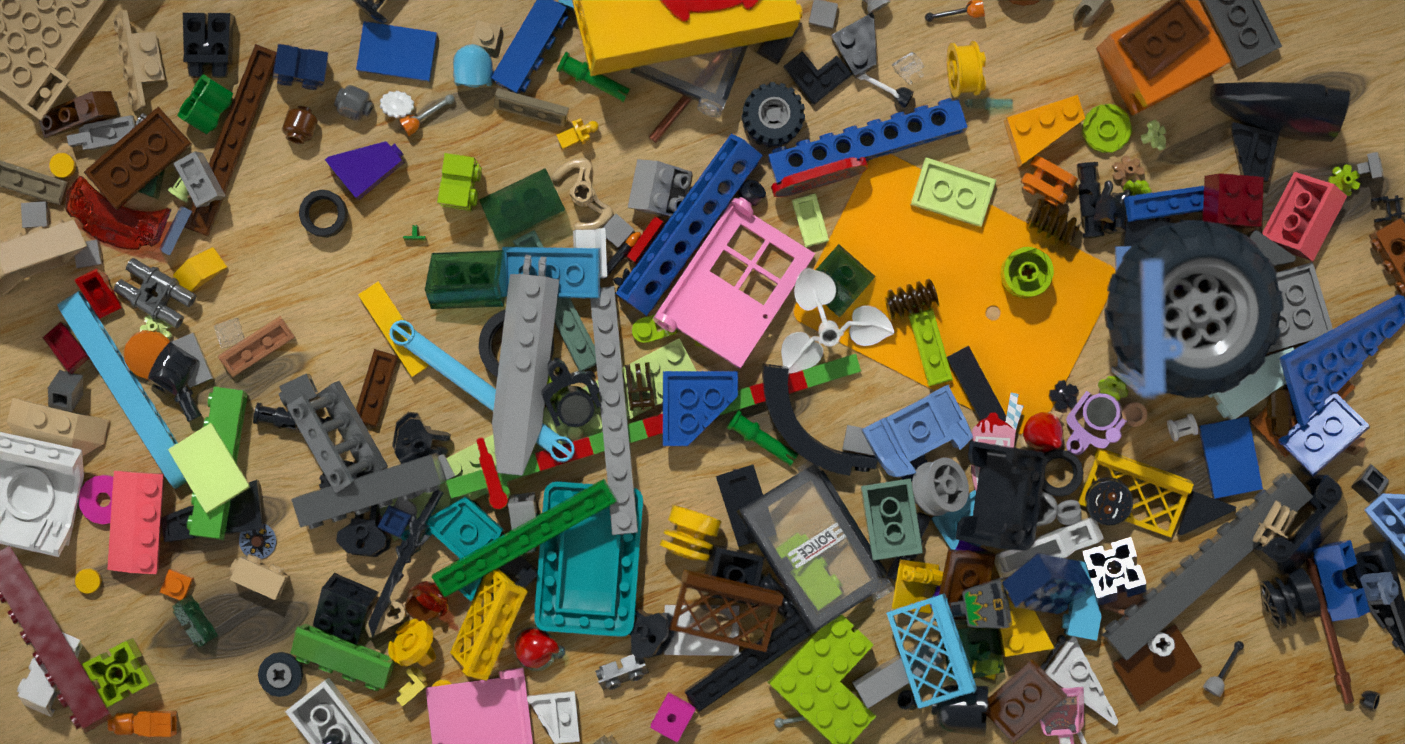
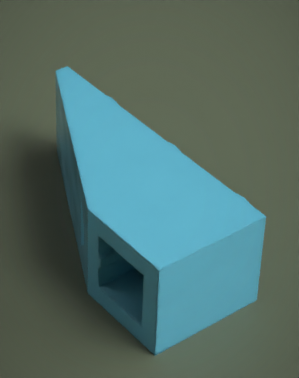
M1079 561L1090 579L1086 563ZM1093 586L1086 591L1082 598L1074 600L1069 604L1068 614L1063 615L1061 628L1065 629V634L1097 641L1102 616Z

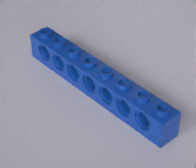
M947 98L939 101L937 106L931 108L928 105H923L915 108L914 112L905 115L904 112H899L891 115V119L881 122V119H875L867 122V126L862 128L851 126L843 129L844 133L834 135L831 132L821 135L819 137L820 140L810 142L807 139L797 142L796 147L787 149L786 146L773 149L772 154L768 155V160L774 180L777 185H780V180L786 176L846 158L854 157L860 161V157H864L868 161L964 133L967 130V124L959 99L952 101V98ZM940 115L944 119V124L940 126L934 125L931 117ZM910 122H916L920 125L921 130L916 133L911 132L907 125ZM893 129L896 131L897 137L895 139H887L884 136V131ZM870 136L874 143L871 146H864L861 144L860 138ZM844 142L849 145L850 150L847 153H840L836 149L837 144ZM817 149H821L826 153V157L823 160H816L812 153ZM793 156H798L802 159L803 163L799 167H793L789 164V159Z
M731 133L616 294L647 316L654 309L664 291L670 287L677 273L685 266L687 259L693 251L699 247L700 241L714 226L721 212L728 207L729 201L743 186L745 179L756 168L758 161L763 155L744 139Z

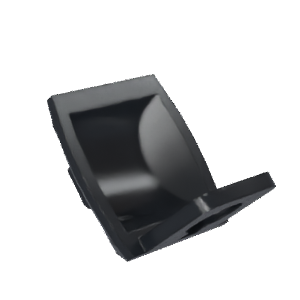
M169 342L156 358L148 375L147 383L166 395L173 394L176 396L190 380L199 360L172 342Z

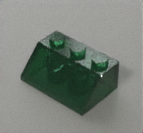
M546 168L479 199L486 218L500 244L567 213Z
M504 250L431 254L424 289L431 309L504 307L507 289Z

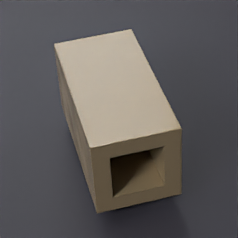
M251 554L233 561L229 573L232 574L231 581L273 600L280 598L289 578L288 575L284 574L285 570L274 564H271L270 567L261 564L262 559Z

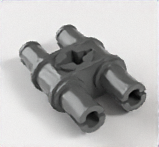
M132 258L128 262L126 270L142 279L143 284L140 289H137L120 279L115 284L113 291L129 300L133 308H138L150 315L151 319H160L178 329L184 320V316L169 308L167 302L172 297L187 307H191L197 295L179 285V281L176 278H171L159 271L158 267L150 268L137 259ZM153 289H155L158 293L157 297H154V294L152 293Z

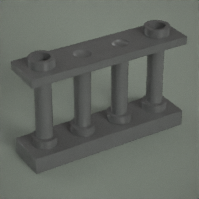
M340 380L319 392L320 398L309 402L304 394L286 406L335 493L354 482L352 476L360 472L367 475L388 467ZM326 407L333 420L322 424L315 411ZM338 428L344 442L334 446L327 433ZM350 450L357 463L346 468L340 454Z

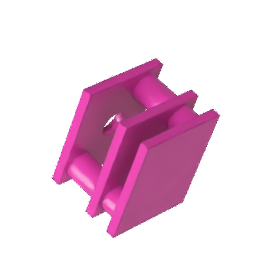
M668 692L650 728L678 743L695 711V706Z

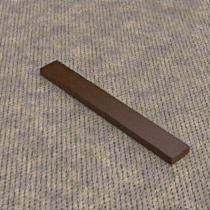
M257 44L253 48L209 162L224 194L227 191L274 70L276 52ZM224 198L214 200L206 207H196L193 203L192 212L184 228L209 237Z

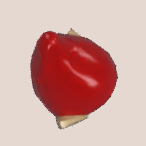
M1058 411L1040 412L1031 416L1026 422L1020 438L1021 448L1031 447L1035 451L1049 452L1060 448L1064 431L1060 423L1063 413Z

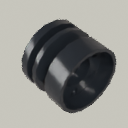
M1297 568L1285 573V585L1276 576L1272 578L1271 583L1269 580L1260 582V592L1264 608L1279 631L1285 630L1287 623L1291 627L1296 626V613L1303 622L1321 616V607L1317 593L1303 568Z

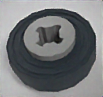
M278 652L271 654L263 660L259 667L258 678L264 691L272 696L283 697L290 695L298 689L302 683L303 669L300 662L295 659L296 657L289 653Z

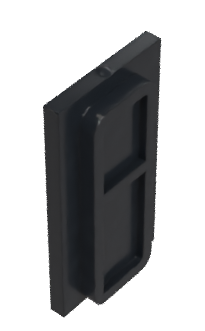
M752 464L716 476L738 547L755 542L737 511L763 495L754 465ZM768 508L754 515L767 538L776 535Z

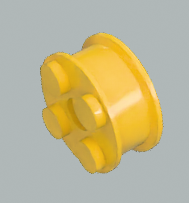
M971 41L969 45L957 46L955 43H950L948 46L947 76L953 97H959L960 93L970 92L978 96L981 91L986 89V81L983 76L986 57L984 52H980L976 41Z

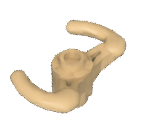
M586 158L568 161L554 172L552 180L559 182L570 170L575 168L580 170L577 182L570 189L571 199L578 206L592 208L600 213V217L590 222H577L574 225V229L596 230L604 226L613 217V210L609 205L601 202L595 193L589 179L592 170L591 162ZM594 200H595L596 204L599 205L598 207L595 206L594 204H592V203L594 202Z

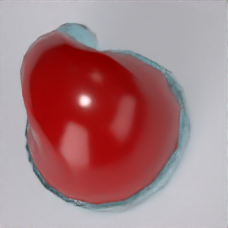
M529 627L522 630L514 641V653L517 660L524 668L531 671L547 669L554 662L555 658H563L566 653L565 648L561 645L558 646L549 632L543 631L538 627Z

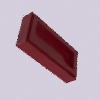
M59 322L42 337L67 372L71 374L90 359L71 331L62 322Z

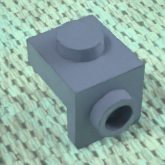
M1391 572L1364 574L1360 578L1368 601L1383 600L1384 605H1390L1399 594L1398 585L1394 581Z

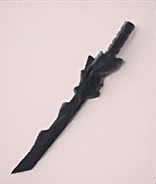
M441 490L433 491L418 519L412 514L411 521H409L410 535L408 539L402 540L401 545L395 547L398 559L368 622L372 637L376 632L381 617L391 604L390 596L395 585L404 576L402 570L405 564L411 563L412 556L420 551V547L430 538V535L426 534L430 525L426 524L444 494Z

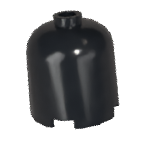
M947 685L942 689L951 693L958 691L959 687L958 685ZM976 686L977 690L932 704L931 715H936L937 724L944 731L986 736L987 715L984 712H987L988 686ZM939 691L938 697L945 695L944 693Z

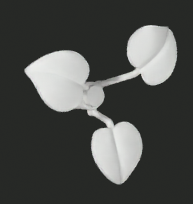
M811 268L804 269L797 277L795 283V299L804 310L808 311L818 307L822 319V324L819 326L820 337L813 336L810 339L804 332H796L787 336L781 348L783 366L789 368L788 374L815 366L823 356L821 344L823 343L826 346L836 345L840 336H843L844 331L849 326H851L849 330L850 337L856 344L862 346L874 345L884 338L893 335V326L888 317L879 309L872 306H861L853 311V321H848L841 329H838L835 322L827 321L822 304L830 303L835 297L836 286L834 281L823 272Z

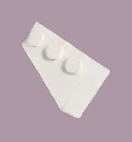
M62 632L75 656L78 658L83 646L82 642ZM33 657L29 665V670L31 671L27 679L23 678L18 686V697L24 706L52 717L55 710L51 709V706L57 695L61 694L57 686H50L45 677L48 670L44 664L39 667Z

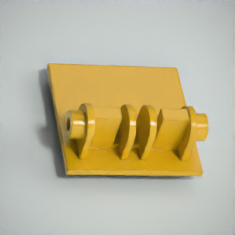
M900 559L891 609H899L932 598L936 585H941L943 571L939 570V565ZM930 604L921 606L919 612L931 613L932 607Z

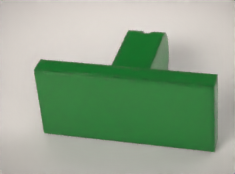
M412 225V236H403V239L426 241V236H418V225Z

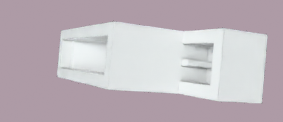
M1089 517L1073 525H1067L1036 537L1033 546L1027 551L1007 549L997 553L994 563L1000 578H1006L1038 553L1065 558L1074 551L1096 544L1104 538L1097 521Z

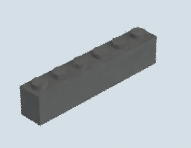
M434 453L354 478L352 484L338 493L334 492L332 486L299 495L291 500L300 528L309 526V529L323 526V521L332 518V522L347 518L346 513L355 511V514L359 515L370 511L369 506L378 504L379 508L393 504V499L402 497L403 501L417 496L416 492L425 489L426 493L439 490V485L446 482L438 454Z

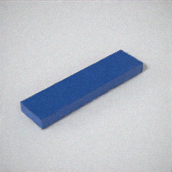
M1204 186L1124 197L1128 222L1203 211Z

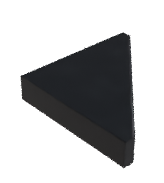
M1192 491L1177 534L1184 535L1235 511L1237 507Z

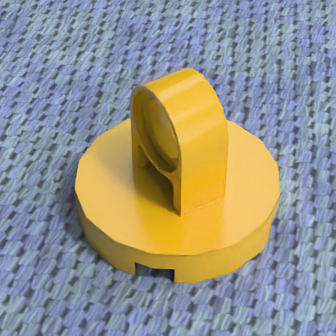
M412 619L405 622L396 630L395 633L398 636L395 638L394 643L390 640L388 644L389 657L400 666H409L417 662L425 667L436 660V654L431 647L433 630L423 620L419 622L417 619Z

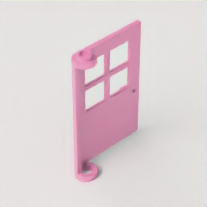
M742 197L732 199L653 318L655 323L663 329L672 333L676 329L680 330L740 369L794 288L797 277L807 268L815 255L806 247L753 215L752 204ZM740 225L765 240L752 261L727 246ZM769 243L794 258L781 279L756 264ZM723 250L748 265L735 287L710 272ZM752 269L777 284L764 305L739 290Z
M524 668L499 671L500 678L488 679L487 681L478 680L426 687L432 744H533Z

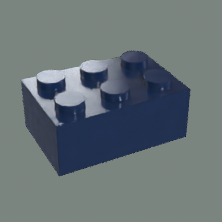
M1040 553L1002 582L1015 607L1055 614L1064 612L1068 608L1067 605L1074 600L1082 598L1086 591L1093 586L1079 561Z

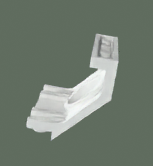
M0 432V544L56 557L60 556L65 545L69 546L79 493L84 478L82 450Z

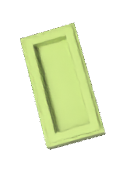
M816 193L793 199L792 204L804 246L807 248L828 242L829 238Z

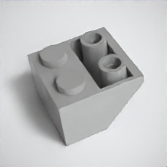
M637 159L628 208L671 217L688 194L692 171L659 161Z

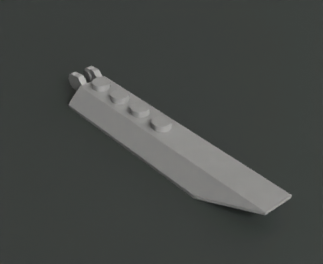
M525 255L523 274H510L492 418L497 473L523 475L542 429L545 402L541 391L547 385L548 380L547 365L551 355L559 287L558 279L545 277L547 257H541L539 260L538 276L530 275L532 259L531 255Z

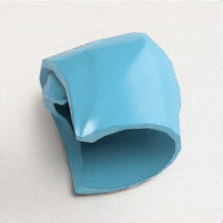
M468 44L461 47L453 59L455 85L474 88L485 84L492 86L493 64L490 55L479 45Z

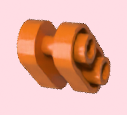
M1035 155L1030 165L1036 170L1033 175L1029 173L1024 174L1020 181L1024 185L1022 189L1032 195L1039 193L1045 197L1044 201L1057 208L1058 205L1064 206L1068 195L1063 191L1066 186L1073 189L1078 178L1048 160ZM1044 174L1057 181L1054 187L1041 180Z

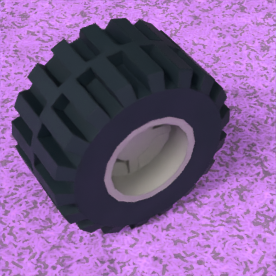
M770 82L768 85H760L759 88L754 89L747 97L741 117L744 123L743 128L749 133L748 136L751 140L755 139L757 144H764L766 147L771 148L772 146L780 147L785 143L787 144L796 137L805 120V107L800 101L802 98L799 94L796 95L794 93L795 90L792 87L789 89L785 87L786 84L780 83L778 85L775 82Z

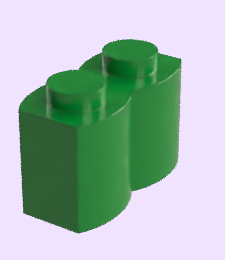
M203 74L194 85L190 96L182 104L177 116L207 135L217 127L220 114L231 105L233 93Z

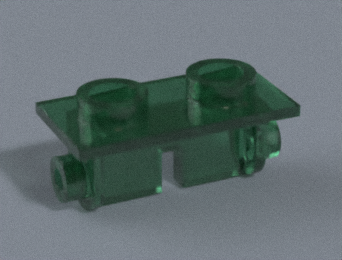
M192 595L187 596L172 606L174 609L173 614H175L182 626L190 623L191 627L185 631L194 645L197 644L200 648L218 636L212 623L208 621L199 603L194 600Z

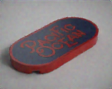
M851 157L795 173L780 180V185H777L776 182L773 183L771 186L774 197H786L846 180L866 171L868 164L864 157H860V161L857 158Z

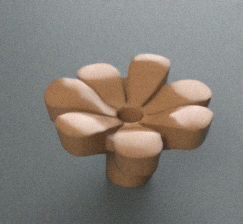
M1125 155L1121 157L1122 163L1115 162L1112 168L1117 171L1113 174V179L1115 181L1122 180L1121 186L1123 188L1128 180L1133 183L1136 180L1140 181L1138 176H1143L1145 173L1144 168L1138 167L1140 164L1138 158H1133L1130 161L1129 156Z

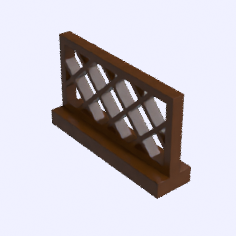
M683 569L682 584L670 630L763 652L767 651L777 610L781 606L784 597L779 591ZM687 588L697 590L701 596L700 599L690 605L685 600ZM701 591L708 592V594L704 596ZM715 594L720 595L725 603L712 610L707 599ZM738 600L745 601L749 609L736 616L730 605ZM704 602L710 613L697 620L691 609ZM762 606L771 607L769 617L760 622L754 611ZM728 607L734 618L721 625L715 614ZM689 611L695 622L687 627L677 625L679 616ZM752 613L757 624L745 631L739 620ZM713 616L718 628L710 633L705 632L700 624ZM737 622L742 633L734 638L728 637L724 629ZM698 626V628H699L700 630H696V629H692V628ZM760 628L764 634L762 643H752L748 634Z

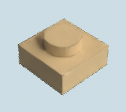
M477 20L471 44L496 51L502 27Z

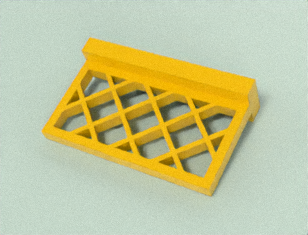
M1097 447L1094 461L1078 499L1079 504L1086 507V492L1093 478L1095 481L1097 480L1095 473L1098 465L1109 468L1111 477L1116 479L1124 475L1132 476L1135 485L1128 489L1130 491L1138 489L1142 501L1133 504L1132 509L1144 504L1149 516L1138 520L1134 518L1131 512L1130 516L1124 521L1171 538L1187 496L1191 493L1194 486L1192 481ZM1113 470L1118 471L1120 473L1114 475ZM1136 478H1137V479H1140V480H1143V481L1140 482V483H1138L1137 480H1136ZM1148 483L1154 484L1158 494L1145 499L1140 487ZM1159 487L1165 488L1167 490L1161 492ZM1172 491L1181 494L1179 502L1168 507L1163 495ZM1161 497L1166 509L1152 515L1147 503ZM1175 509V512L1172 516L1170 511ZM1168 513L1171 519L1168 529L1158 527L1154 518ZM1152 520L1154 525L1147 523V521Z
M498 568L483 577L450 651L453 657L464 667L462 672L466 676L485 681L489 678L527 593L524 587L515 585ZM494 576V584L491 585V581ZM494 592V600L491 601V593ZM484 599V606L481 608V603ZM484 614V623L481 624V616ZM474 621V629L471 630V626ZM472 637H474V645H473V646H471V638H472ZM464 643V651L460 652Z

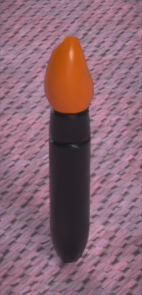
M640 232L631 234L627 238L626 243L608 261L607 277L636 244L641 236Z

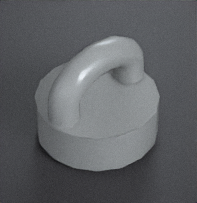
M1067 500L1061 502L1057 507V519L1062 524L1073 525L1082 518L1081 507L1078 501Z

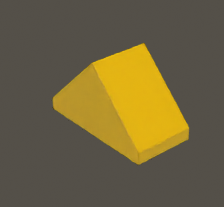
M212 247L187 259L173 274V277L179 281V285L193 292L228 267L215 248Z

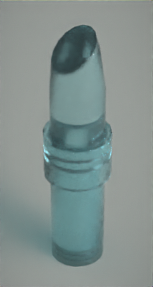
M985 97V99L965 100V104L968 108L1012 109L1013 99Z

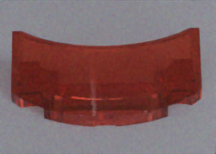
M79 176L66 192L65 211L68 215L77 218L83 224L82 229L95 239L121 249L139 250L141 246L150 245L152 247L160 241L172 210L166 207L157 211H139L124 206L116 210L106 197L93 188L82 176Z

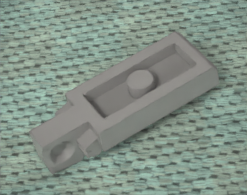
M130 115L83 125L84 127L79 128L80 133L67 136L68 146H82L83 150L114 146L136 126L134 116Z

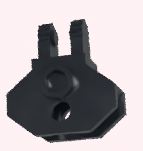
M408 411L396 422L392 447L401 464L428 456L429 454L446 455L448 453L446 447L431 445L432 439L449 441L451 434L432 430L430 426H425L417 412Z
M379 505L371 506L370 520L364 519V513L355 514V518H351V523L337 532L336 542L347 553L378 557L391 548L392 539L384 530L378 528L380 523Z
M635 605V616L638 619L634 622L633 630L629 634L631 636V653L638 659L663 655L677 635V631L670 630L673 615L670 613L647 614Z

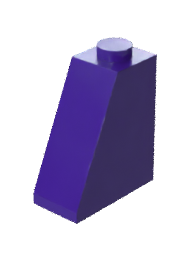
M387 141L328 156L325 161L355 198L360 200L404 164V161L401 159L404 154L395 143L391 146Z

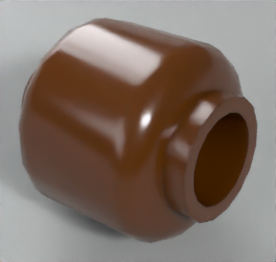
M298 106L287 111L282 131L288 141L295 144H304L312 140L318 120L312 114L310 108Z

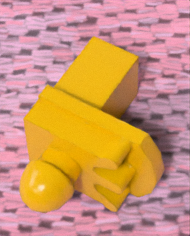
M581 118L572 121L574 127L556 135L562 149L564 150L579 142L582 145L586 144L585 142L591 140L589 133L596 132L599 124L596 121H589L588 124L584 125Z

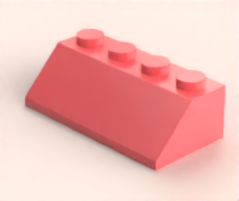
M114 471L107 570L141 574L158 573L165 477L163 473Z

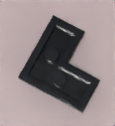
M803 51L783 66L784 70L813 106L852 76V73L837 55L819 70L816 69Z

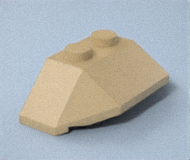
M17 398L12 399L7 423L14 435L82 450V457L104 445L110 420L55 409L47 405Z

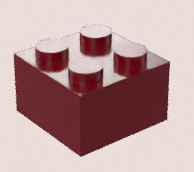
M1222 173L1205 176L1203 221L1232 228L1262 227L1264 177Z

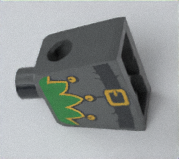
M998 578L964 590L962 592L964 601L951 602L952 616H966L969 627L1009 628L1012 625L1007 591L1002 583L1005 578Z

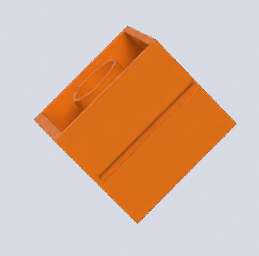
M1198 0L1185 1L1210 31V34L1149 81L1118 40L1152 13L1111 33L1096 48L1131 116L1213 75L1231 62Z

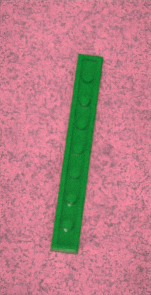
M602 479L432 574V579L443 596L447 597L616 503L617 498L606 480Z

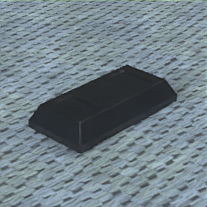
M799 22L793 36L762 42L757 54L778 65L802 22Z

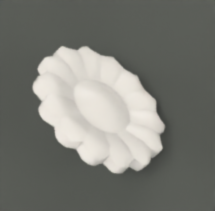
M390 91L380 99V108L389 117H406L414 109V101L405 92Z

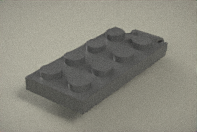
M1202 0L1236 69L1282 47L1260 0Z

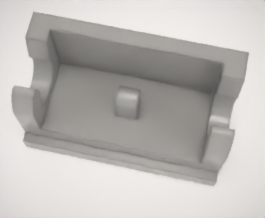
M193 152L174 163L196 207H206L210 205V202L226 197L203 153Z

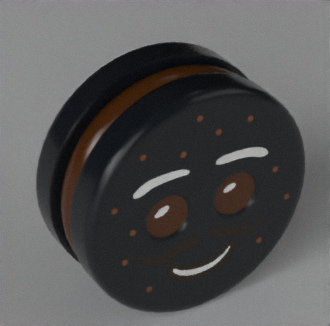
M1104 477L1090 485L1086 492L1085 504L1091 517L1098 523L1109 526L1117 525L1126 520L1133 508V497L1128 487L1121 480L1113 477Z

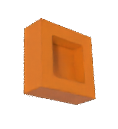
M169 569L160 593L180 601H185L194 578Z

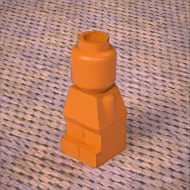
M139 711L137 715L134 713H116L108 720V730L114 731L116 735L137 734L138 736L172 737L177 734V711Z

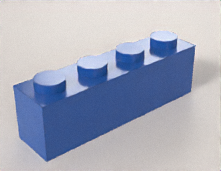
M536 0L491 77L493 82L510 92L520 94L521 91L526 92L532 81L529 79L533 70L538 71L544 61V58H542L546 49L550 50L557 37L554 35L557 29H563L568 21L569 16L566 15L568 12L567 7L555 0Z

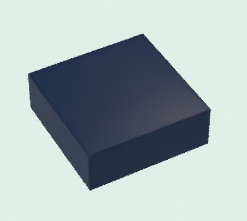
M388 505L378 528L401 538L412 515L392 505Z

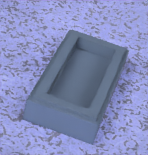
M183 206L179 207L159 248L160 251L171 255L192 212L191 210Z

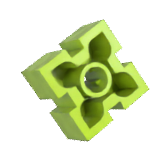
M444 154L442 179L437 203L442 207L472 211V206L477 205L478 191L474 187L475 182H480L482 167H480V164L474 157Z
M133 638L109 649L111 656L105 652L82 664L91 682L98 680L101 688L96 691L106 708L129 697L130 695L127 690L134 694L156 682L148 665L141 667L137 658L141 657L142 654ZM117 667L123 671V677L116 676Z

